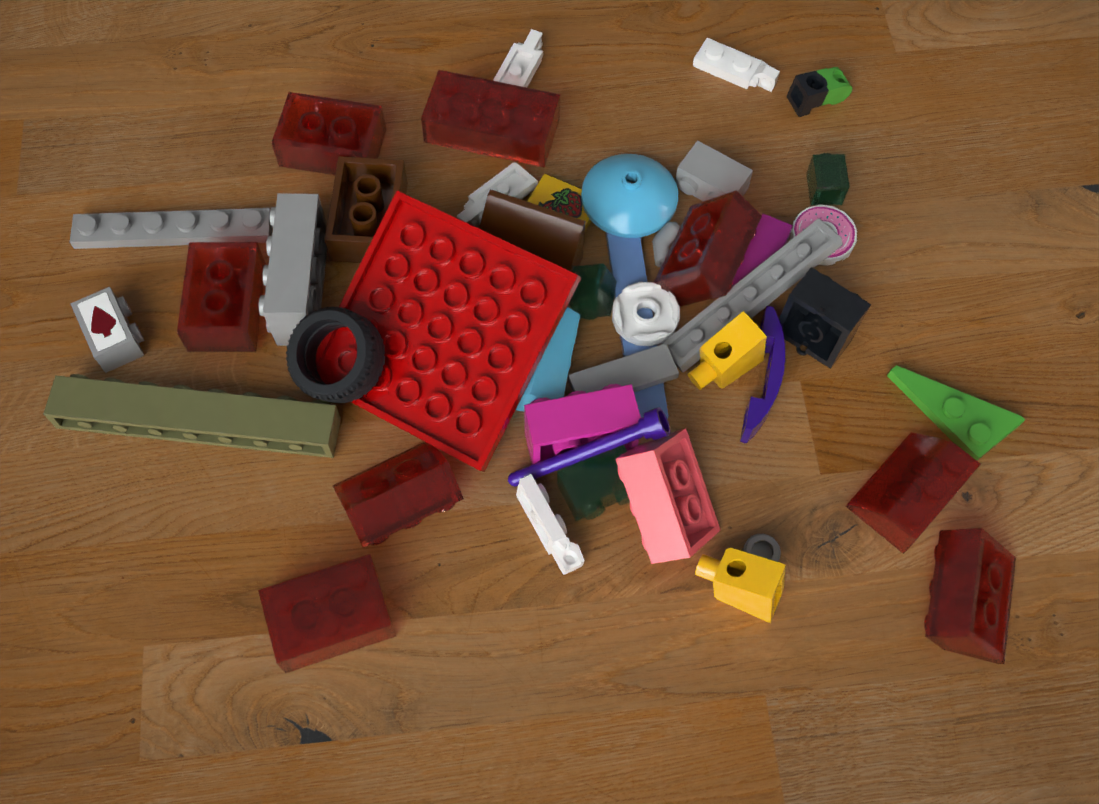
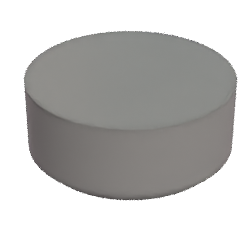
M766 534L751 536L742 549L744 552L776 562L779 561L781 555L780 546L777 541Z

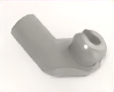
M677 222L666 223L652 240L654 260L657 267H667L671 264L669 246L672 242H679L685 236L684 227L678 225Z

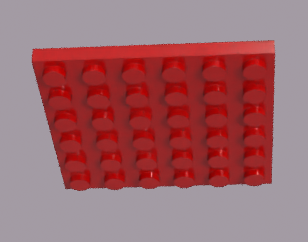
M396 191L339 307L351 310L371 321L379 331L385 346V365H383L382 375L378 378L379 381L366 395L353 400L351 403L477 470L485 472L581 277L400 191ZM348 327L338 328L330 332L321 341L317 350L316 368L319 376L327 385L342 380L349 374L355 364L357 343L354 334Z

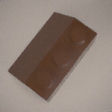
M490 189L479 229L576 274L583 259L584 220Z

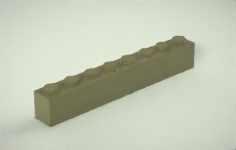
M71 374L70 377L55 375L43 413L57 429L334 458L341 424V417L337 406L323 400L303 402L289 396H279L277 399L265 398L252 392L236 395L228 394L220 389L198 391L184 385H175L173 388L160 387L148 381L132 384L125 383L116 378L94 380L80 374Z

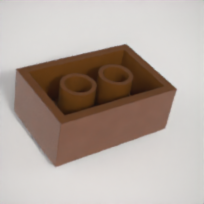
M338 157L324 239L330 261L361 263L396 191L404 194L407 193L408 182L404 160Z

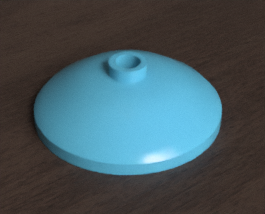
M618 154L601 160L590 169L583 181L581 199L588 218L601 230L618 237L638 238L661 230L672 219L678 204V187L672 174L654 159L638 154Z

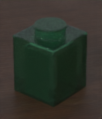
M823 153L812 155L806 173L810 205H842L850 187L845 154Z
M604 263L574 266L572 272L579 275L581 280L569 302L570 307L580 314V319L593 320L597 317L611 316L617 284L613 275Z

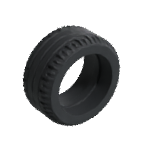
M341 307L320 308L309 313L308 316L299 321L300 323L293 329V334L290 335L288 340L286 360L289 367L288 371L293 378L292 380L304 393L313 398L331 403H348L363 397V395L372 390V387L379 381L378 378L382 375L384 369L385 346L379 331L371 321L362 315ZM348 327L354 334L357 343L355 364L346 377L336 383L327 385L319 376L316 368L317 349L324 337L338 328Z

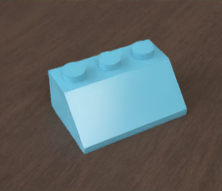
M569 307L566 308L516 408L517 411L524 412V405L530 404L538 398H550L552 400L564 397L580 314Z

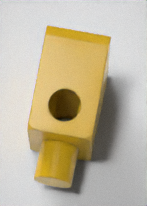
M744 311L741 312L700 347V364L688 373V377L699 390L712 381L721 389L725 388L764 361L767 336Z
M730 547L725 550L722 560L702 554L697 564L695 575L713 582L714 597L717 600L771 623L784 591L786 565Z

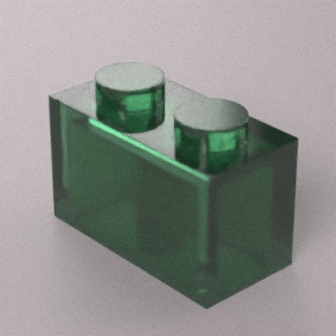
M624 445L557 471V486L575 521L584 517L586 520L594 519L604 513L605 508L617 502L619 505L630 502L624 483L618 475V465L616 462V458L627 452Z

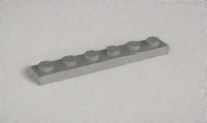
M248 208L73 214L69 242L74 249L266 243L267 237L272 236V226L270 223L271 209Z
M820 218L815 220L662 343L667 344L675 365L682 373L688 370L700 360L699 349L704 343L741 312L744 311L750 318H753L804 277L811 267L815 268L843 245L842 237Z

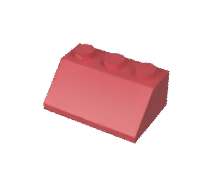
M686 428L672 432L670 435L658 440H651L633 447L616 458L618 475L626 488L630 500V510L636 517L642 535V544L648 552L651 564L690 558L721 531Z

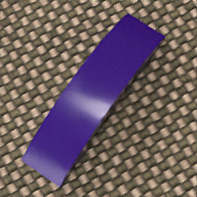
M766 306L760 324V329L767 336L765 353L769 354L762 399L750 397L745 410L740 442L748 443L764 424L783 379L785 341L780 320L774 307Z

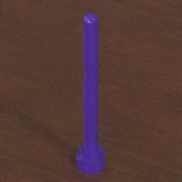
M660 407L644 412L643 417L639 418L637 424L511 473L508 476V483L516 487L521 478L532 474L534 479H537L642 437L646 439L652 438L653 440L670 435L669 422Z

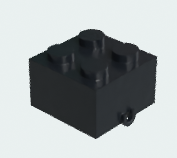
M811 267L789 294L779 317L784 339L796 346V351L799 355L805 356L808 354L831 369L851 343L871 304L862 299L858 294L852 293L834 282L827 275ZM802 345L806 346L805 351L800 349Z

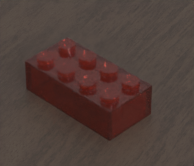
M438 70L421 117L424 142L545 168L560 119V94Z

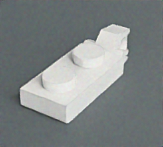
M531 29L524 44L518 42L512 45L489 87V96L516 106L519 104L542 61L544 51L541 50L543 45L542 32Z
M706 38L693 61L694 67L745 89H748L749 86H759L772 92L780 74V71L769 66L764 61L710 38Z
M513 162L468 196L469 201L464 205L465 210L458 214L457 218L478 228L490 189L522 200L534 191L538 180L517 162Z
M532 474L521 478L516 496L548 554H552L563 575L582 567L585 560L578 544L570 542L569 538L566 537V525L559 514L554 515L548 505L550 500L545 487L541 483L537 484Z

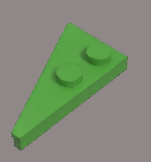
M896 365L887 375L973 463L982 458L1025 421L1018 414Z

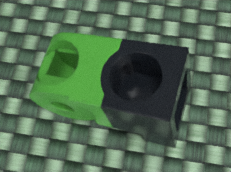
M825 68L796 75L786 97L798 117L809 115L812 108L826 104L835 105L841 103L851 94L853 88L840 68Z

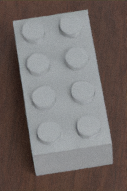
M277 193L276 207H271L270 223L273 227L272 236L267 237L266 241L267 255L270 258L269 265H264L263 283L266 286L265 295H260L259 313L260 316L265 317L267 332L272 333L277 346L289 345L290 335L293 334V329L300 323L299 321L308 316L309 313L322 307L327 247L324 240L327 222L319 194Z

